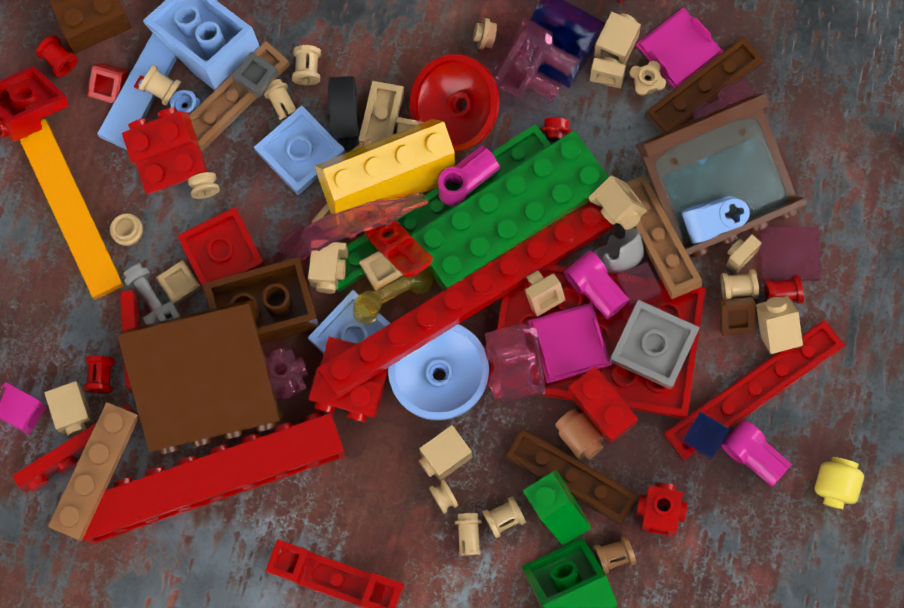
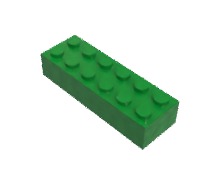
M574 130L411 236L425 251L431 254L433 259L427 268L444 291L590 202L588 197L609 176Z

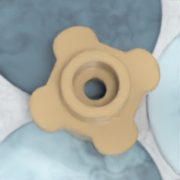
M650 61L648 65L642 67L633 66L631 68L630 77L634 79L637 94L644 96L665 88L666 80L661 77L659 71L661 66L658 62ZM650 76L651 79L647 81L645 77Z

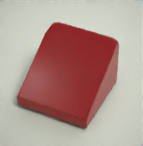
M105 63L93 65L87 96L114 104L128 78L129 70Z

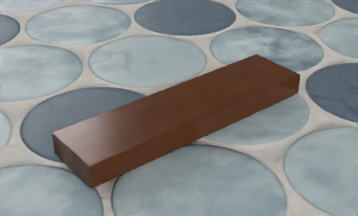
M743 36L645 112V117L660 134L683 125L762 65L764 58Z
M524 428L520 429L505 454L506 459L540 479L557 469L576 500L621 526L639 496Z

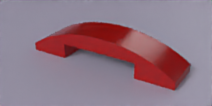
M278 539L265 572L361 608H396L405 585L381 575L368 573L317 555L307 549Z

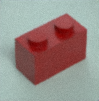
M596 366L568 387V394L603 435L609 445L637 424L638 418Z

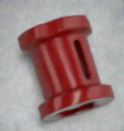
M57 35L45 38L35 52L39 59H45L53 68L55 76L59 78L69 74L78 63L77 56L69 53L61 45V40Z
M798 274L792 275L791 279L774 282L770 279L764 280L766 302L773 297L788 296L792 302L803 304L804 292Z
M101 355L85 357L88 370L87 381L83 384L82 390L93 394L112 393L113 387L110 385L111 367L115 365V359Z

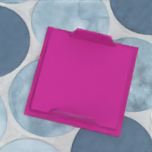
M684 7L635 44L649 62L656 61L660 64L661 68L659 71L661 76L673 89H676L723 52L711 38V33L696 17L693 18Z
M592 302L528 321L547 384L587 373L594 366L600 369L612 365Z

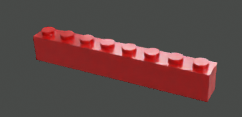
M317 412L305 418L306 422L294 426L292 423H285L273 429L274 433L262 437L260 434H253L241 440L242 444L229 448V445H221L209 451L210 455L197 459V456H189L177 462L178 466L165 470V467H157L145 473L146 477L135 481L132 478H125L113 483L114 488L105 491L85 533L84 541L92 545L346 457L332 414L325 415L324 412Z

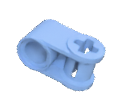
M724 196L681 211L691 243L693 244L712 239L721 233L741 227L749 218L747 204L733 196ZM729 205L738 208V211L734 212L733 219L725 216V213L730 211Z

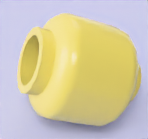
M832 457L831 461L821 464L815 484V492L819 496L824 497V505L843 510L844 504H855L858 501L864 481V474L858 469V463Z

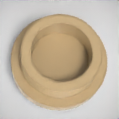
M483 18L482 23H476L473 41L477 42V48L481 50L485 47L492 48L495 41L497 23L490 22L489 18Z
M121 214L112 221L110 234L119 245L130 246L141 238L143 226L135 215Z

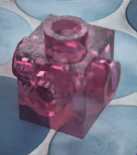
M284 348L274 350L266 355V363L276 399L292 398L298 395L301 390L307 389L303 377L309 374L302 357L296 358L292 349L286 351ZM287 369L284 375L276 374L278 371Z

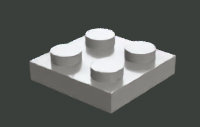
M638 300L611 356L610 362L668 389H672L700 327Z

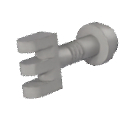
M137 264L124 272L126 277L124 282L127 287H136L151 312L143 317L146 324L167 320L166 316L169 314L172 315V318L180 317L171 301L162 306L159 299L156 298L157 296L146 280L150 275L146 267L143 268L141 264Z

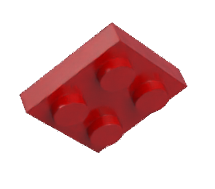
M236 207L177 235L203 290L204 283L265 266Z

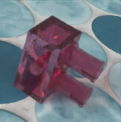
M524 17L494 68L493 78L498 88L519 99L524 91L529 89L553 102L555 99L554 94H558L561 83L537 72L539 66L544 62L568 76L572 71L570 68H574L577 62V57L554 46L551 31Z

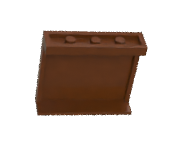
M253 299L126 329L117 335L149 452L159 450L160 454H167L179 450V445L191 442L192 446L196 447L212 442L211 437L224 434L225 439H230L243 435L244 429L256 427L257 431H264L277 426L276 422L281 420L283 411L278 409L254 317L256 308Z

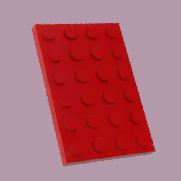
M553 265L541 273L544 279L553 273L561 283L565 301L538 317L530 308L525 292L531 285L529 281L502 297L488 379L489 388L574 401L568 394V387L585 373L547 384L528 323L529 320L591 303L584 293L580 294L566 279L563 271L568 266ZM607 273L629 298V302L609 319H606L592 303L609 358L611 359L638 300L700 327L706 288L700 287L671 299L662 281ZM699 331L672 389H668L611 363V366L598 370L632 411L685 419L688 416Z

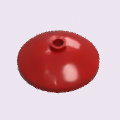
M449 54L436 58L421 70L413 84L410 94L411 119L421 122L431 119L444 121L454 152L465 151L481 143L491 132L498 116L499 93L497 84L490 71L481 62L472 57ZM465 99L467 102V106L463 110L461 108V103Z

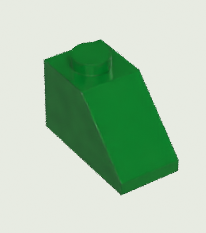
M557 469L523 490L540 520L563 546L593 528Z

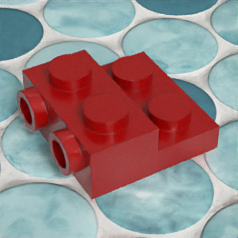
M35 66L0 80L1 138L8 136L13 142L26 138L42 130L40 119L68 107L67 96Z
M176 107L168 108L157 113L159 119L147 122L146 118L133 121L128 124L130 130L122 132L131 163L137 166L146 195L166 190L187 182L194 175L208 172L188 112H177Z
M329 336L320 366L353 347L356 343ZM317 367L308 400L316 403L314 409L334 414L335 408L348 411L347 418L366 423L367 417L377 418L388 378V368L337 399L319 374Z

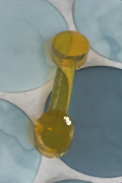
M425 268L417 275L403 277L377 292L365 291L356 298L353 306L354 318L364 324L372 323L377 319L381 305L409 289L417 294L428 292L434 281L432 272Z

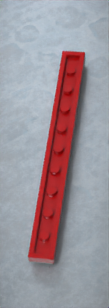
M591 201L318 367L319 374L337 399L523 285L528 281L527 276L537 270L540 273L544 272L612 230L613 224L601 213L602 207Z

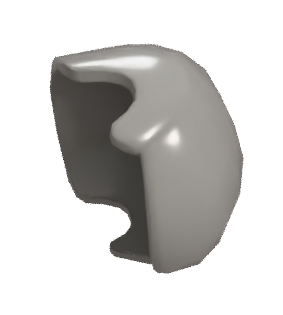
M631 228L626 230L625 237L621 239L610 235L607 244L594 251L605 265L608 273H623L633 269L641 262L644 256V249L638 229Z

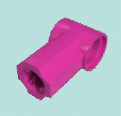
M481 145L455 167H449L441 172L438 179V196L441 202L448 206H458L465 201L467 194L500 169L495 156L488 148H484ZM449 183H457L461 188L457 191H450L445 186Z
M590 250L563 271L572 287L580 294L584 293L606 319L617 314L629 302V298L607 274L608 270L603 262Z
M744 419L721 443V447L732 459L739 464H746L767 484L773 487L792 464L765 441L764 434L756 426Z

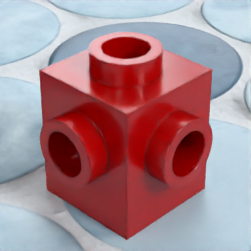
M657 482L655 487H648L646 495L640 494L637 514L643 515L640 531L674 537L677 533L678 522H685L688 502L682 501L683 492L676 491L675 485ZM662 505L667 511H661L657 506Z

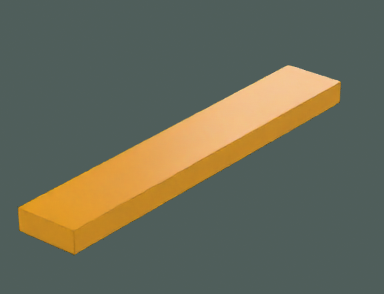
M43 119L41 120L42 130L20 139V142L90 294L94 300H97L124 287V284L47 120Z

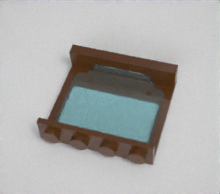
M753 94L636 144L656 196L687 254L691 258L706 254L710 251L708 247L718 242L721 245H725L738 240V234L750 229V232L762 230L769 226V220L778 216L780 219L792 217L799 213L797 208L807 204L805 198L797 197L767 121L763 109L768 107L769 103L765 94ZM724 196L736 197L747 204L749 218L744 225L721 233L712 239L694 244L691 243L681 211ZM729 205L730 211L725 213V216L733 219L734 212L738 211V208Z

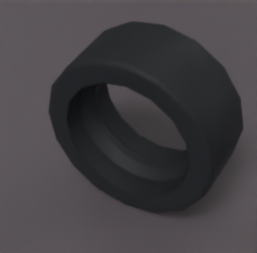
M329 77L328 98L333 138L358 137L359 111L355 77Z

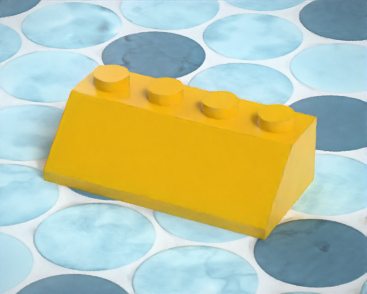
M431 119L317 164L314 168L336 227H340L370 215L374 211H380L437 188L441 172L449 167H455V152L444 121Z

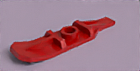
M374 211L372 214L360 218L364 223L366 238L404 277L415 276L430 266L433 259L431 254L425 251L391 215L380 214Z

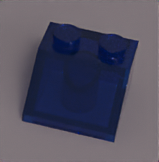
M542 0L536 6L514 58L570 88L592 54L606 23L564 0Z

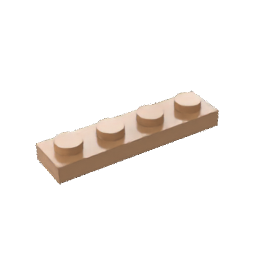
M267 41L254 52V54L277 68L278 75L274 80L290 66L289 61ZM237 69L189 115L201 152L258 98L234 82L232 76Z
M643 175L626 182L648 210L640 217L639 223L633 228L639 230L643 247L671 299L702 287L701 277L646 176Z
M106 402L48 525L49 528L82 542L138 422L139 416Z

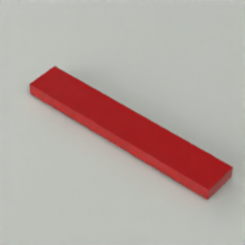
M824 319L802 335L803 346L776 353L687 416V418L666 431L664 437L682 461H686L843 349L845 344Z

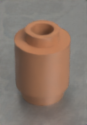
M572 409L555 424L559 430L558 435L578 459L586 457L589 460L603 449L601 444L604 440L603 435L584 413H579L576 409Z

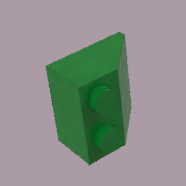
M583 537L521 566L541 608H614L618 606L605 572Z

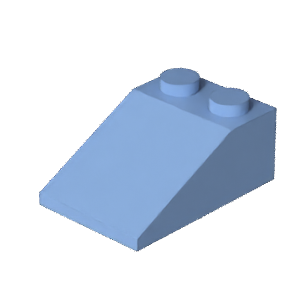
M165 0L143 20L144 24L185 66L214 91L240 67L250 52L254 53L260 47L253 28L217 0Z

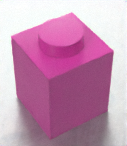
M5 382L2 388H0V420L30 436L47 407L36 398Z

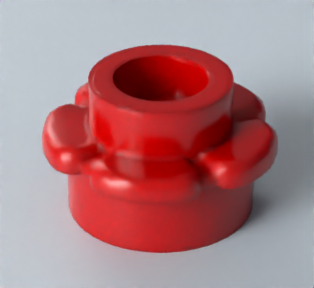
M558 117L545 118L544 127L540 128L542 133L546 134L547 140L554 142L572 132L569 129L570 121Z

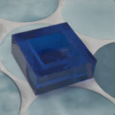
M700 412L682 443L712 460L730 429Z

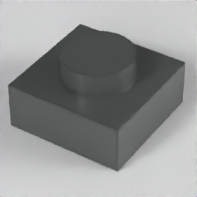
M250 52L232 78L234 82L260 98L278 75V70L267 61Z

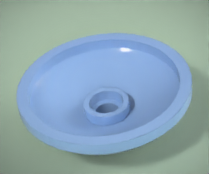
M458 324L388 367V376L394 395L408 411L429 420H447L466 413L480 400L488 383L489 363L486 351L479 339L468 329ZM441 370L445 372L446 376L443 380H436L433 377L434 373Z

